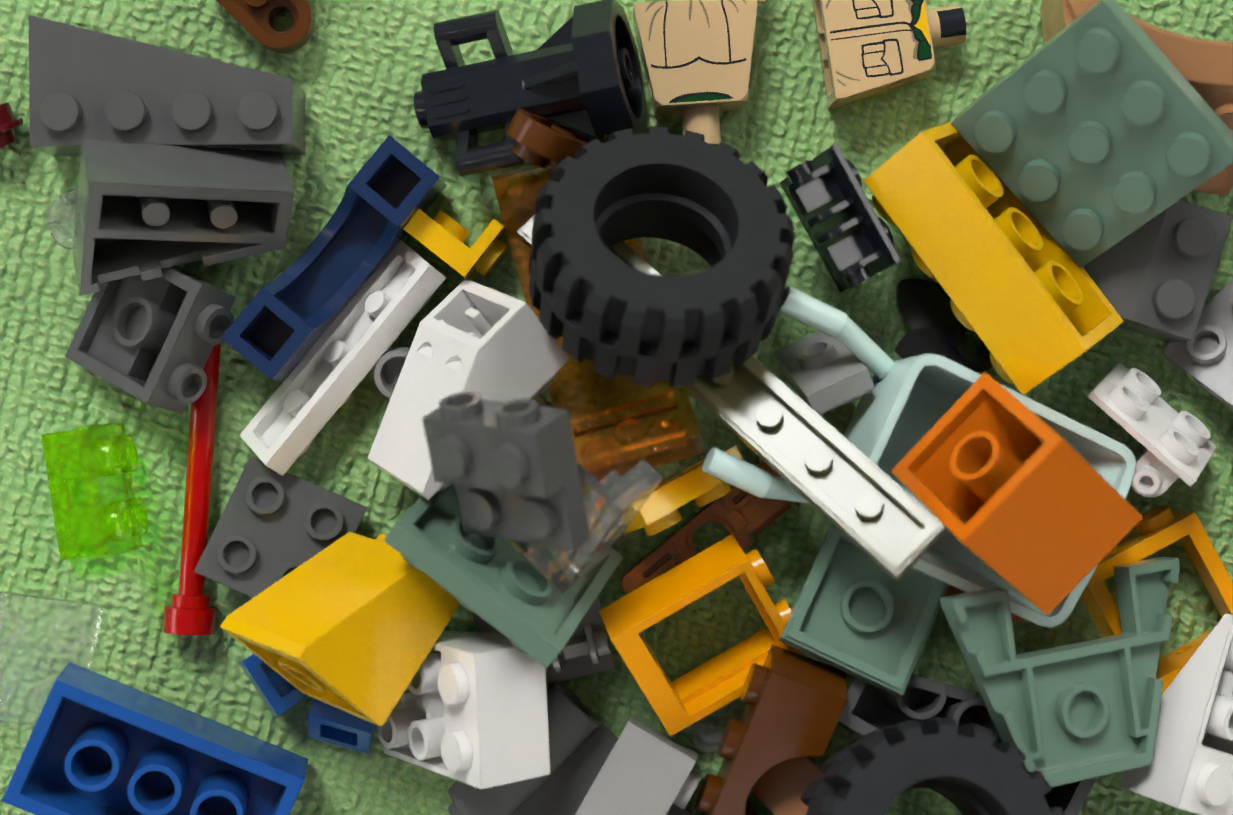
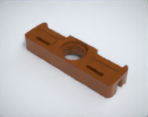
M763 460L754 465L771 473L773 476L781 477ZM730 485L732 491L707 504L627 570L621 578L623 589L628 594L698 554L693 546V536L696 529L706 522H717L723 525L729 535L733 534L744 552L754 544L749 535L753 533L757 536L791 508L788 504L790 501L759 498ZM794 502L797 506L801 504L800 502Z

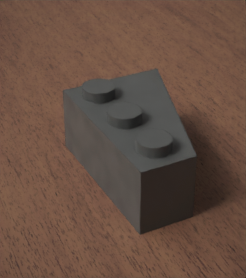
M82 140L73 241V258L79 296L99 292L100 283L140 274L142 281L163 277L161 269L202 260L205 267L285 248L294 190L281 152Z

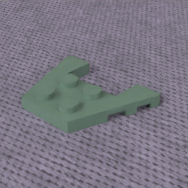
M1159 557L1113 566L1122 629L1121 634L1017 655L1008 589L989 588L940 597L942 610L1002 742L1010 741L1025 754V761L1020 765L1025 772L1040 770L1049 785L1055 787L1152 764L1164 681L1156 679L1161 641L1170 640L1173 616L1165 614L1169 584L1170 582L1178 583L1180 571L1179 558Z

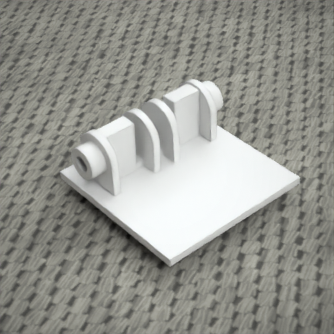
M1119 362L1087 397L1146 447L1136 462V470L1131 487L1139 495L1149 498L1163 494L1179 477L1191 487L1217 447L1209 440L1211 438L1209 430L1194 415L1186 411L1178 413L1160 398V388L1147 374L1136 368L1128 370Z

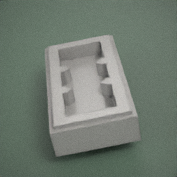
M822 331L773 352L781 372L801 399L819 415L870 393L875 389L868 368L837 337L834 338Z

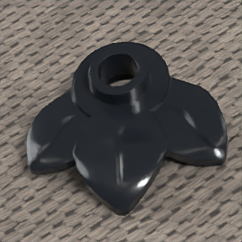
M903 279L898 282L896 286L897 310L903 322L912 330L895 347V352L901 359L931 353L944 356L976 373L984 372L993 367L990 360L991 352L975 331L967 329L958 321L951 309V298L939 282L924 279ZM966 332H972L980 339L981 347L978 353H971L964 347L963 336Z

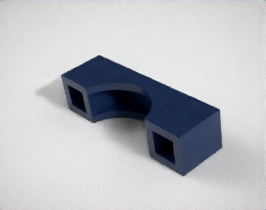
M389 135L349 182L339 206L314 241L288 269L275 280L261 288L221 338L271 380H285L397 244L408 234L403 228L416 211L420 209L425 213L447 187L446 184L435 172Z

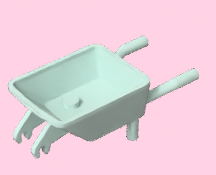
M787 286L784 289L778 311L834 338L837 337L872 371L871 379L875 389L861 396L843 436L937 518L891 470L981 375L944 356L931 353L893 361L846 313L791 286ZM1001 385L1059 434L1126 500L1136 470L1135 456L1128 447ZM715 447L708 452L702 466L704 473L759 498L810 504L782 477L773 476L771 473ZM946 526L945 533L912 567L965 592L989 588L1008 589L1011 613L1039 626L1050 628L1062 624L1071 614L1097 565L1048 615L1042 612L967 548Z

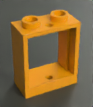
M1168 505L1157 507L1142 515L1143 518L1135 526L1137 529L1128 533L1098 563L1081 594V598L1102 638L1121 634L1119 608L1104 580L1114 575L1113 566L1141 561L1180 539L1222 617L1226 613L1233 615V582L1197 514L1176 508L1171 510ZM1212 630L1159 658L1156 679L1164 680L1162 694Z
M733 534L599 610L612 643L670 737L739 698L752 664L756 663L763 666L771 645L802 655L799 650L778 641L792 610L784 598L773 603L765 590L766 587L775 583L771 572L758 550L755 548L745 554ZM738 576L766 627L671 682L642 631Z

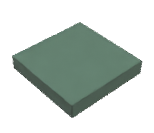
M831 523L778 641L898 698L905 691L941 606L940 597H945L950 584L913 567L896 582Z

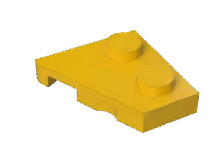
M736 445L723 450V452L744 461ZM704 458L637 493V497L623 505L606 512H601L588 519L587 524L590 531L603 541L640 528H644L648 537L683 519L678 511L679 507L693 499L698 508L705 506L726 495L732 489L728 483L702 471Z

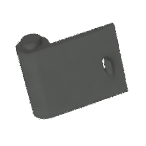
M555 680L546 689L550 775L486 789H479L456 781L448 789V794L453 801L448 807V811L451 815H575L616 744L618 737L571 690ZM672 804L666 815H692V812L687 807L683 810Z

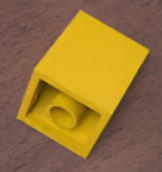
M348 532L227 615L220 628L303 694L382 727L460 603L454 595L426 573L407 563L398 551L384 541L387 535L380 533L376 539Z

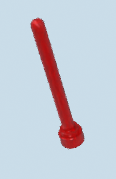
M221 343L214 345L203 369L207 376L205 390L196 401L191 403L179 593H172L171 605L164 607L163 632L168 634H215L217 608L210 607L211 595L205 594L206 577L195 573L194 570L208 544Z

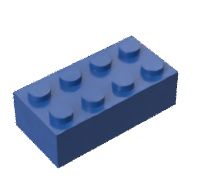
M69 662L55 679L1 801L35 815H289L305 781L308 758Z

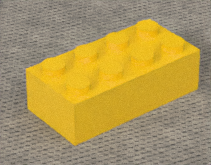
M951 121L920 132L863 181L873 193L872 202L877 212L888 223L897 226L911 244V254L918 267L926 275L936 278L951 298V309L958 321L967 329L975 331L991 352L990 360L996 372L1006 382L1015 384L1021 394L1024 395L1086 352L1124 321L1086 270L1077 265L951 125L953 122Z

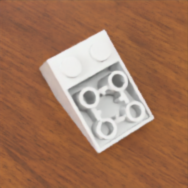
M465 279L420 322L368 459L373 465L429 500L437 491L443 490L451 484L435 482L422 418L439 408V402L443 398L461 392H475L481 395L482 400L499 402L524 398L531 399L549 388L555 374L570 359L556 340L547 333L527 302Z
M1226 613L1161 695L1152 764L1126 770L1121 782V788L1199 815H1233V615Z
M443 631L383 726L377 725L379 738L384 746V754L479 789L550 775L545 667L530 655L515 648L502 633Z

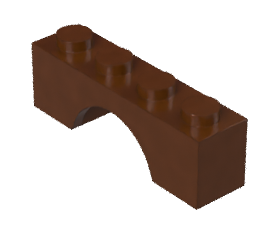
M771 645L764 665L761 666L753 663L747 674L741 693V701L747 702L740 721L730 718L725 727L718 749V756L723 757L724 760L717 776L711 773L706 774L699 790L695 810L700 811L701 815H757L748 796L756 781L767 770L776 764L792 758L823 756L848 700L845 672L828 664Z

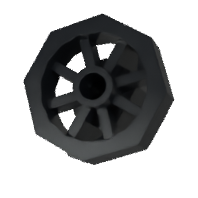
M601 0L574 6L573 16L537 50L516 55L513 53L498 10L434 24V37L446 69L422 74V90L414 93V109L421 128L429 129L433 138L441 141L456 138L455 162L460 176L488 172L525 163L524 159L511 151L516 141L506 133L504 142L478 147L479 133L504 128L506 132L518 108L607 142L610 134L621 130L631 129L633 135L645 134L646 98L638 50L624 7L615 0ZM488 39L495 59L466 65L459 45Z

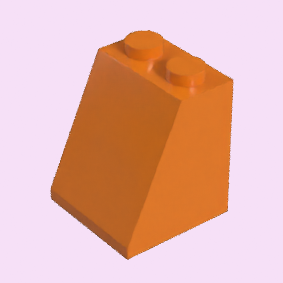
M986 372L974 382L891 470L967 548L1046 615L1143 518L1059 434Z

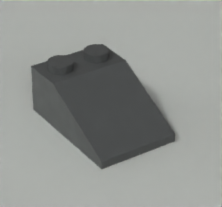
M1180 199L1083 266L1124 322L1118 327L1167 343L1193 341L1233 216Z

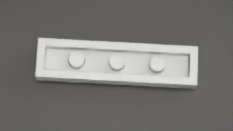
M403 241L397 244L239 435L267 467L283 476L297 458L307 451L311 441L334 413L348 401L353 390L377 361L389 351L392 343L419 310L429 303L433 293L446 277Z

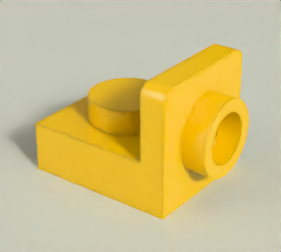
M418 209L403 228L410 236L468 280L477 271L486 277L508 249V246L501 242L507 230L496 219L491 221L471 248L463 243L470 233L442 210H439L432 219L422 210Z

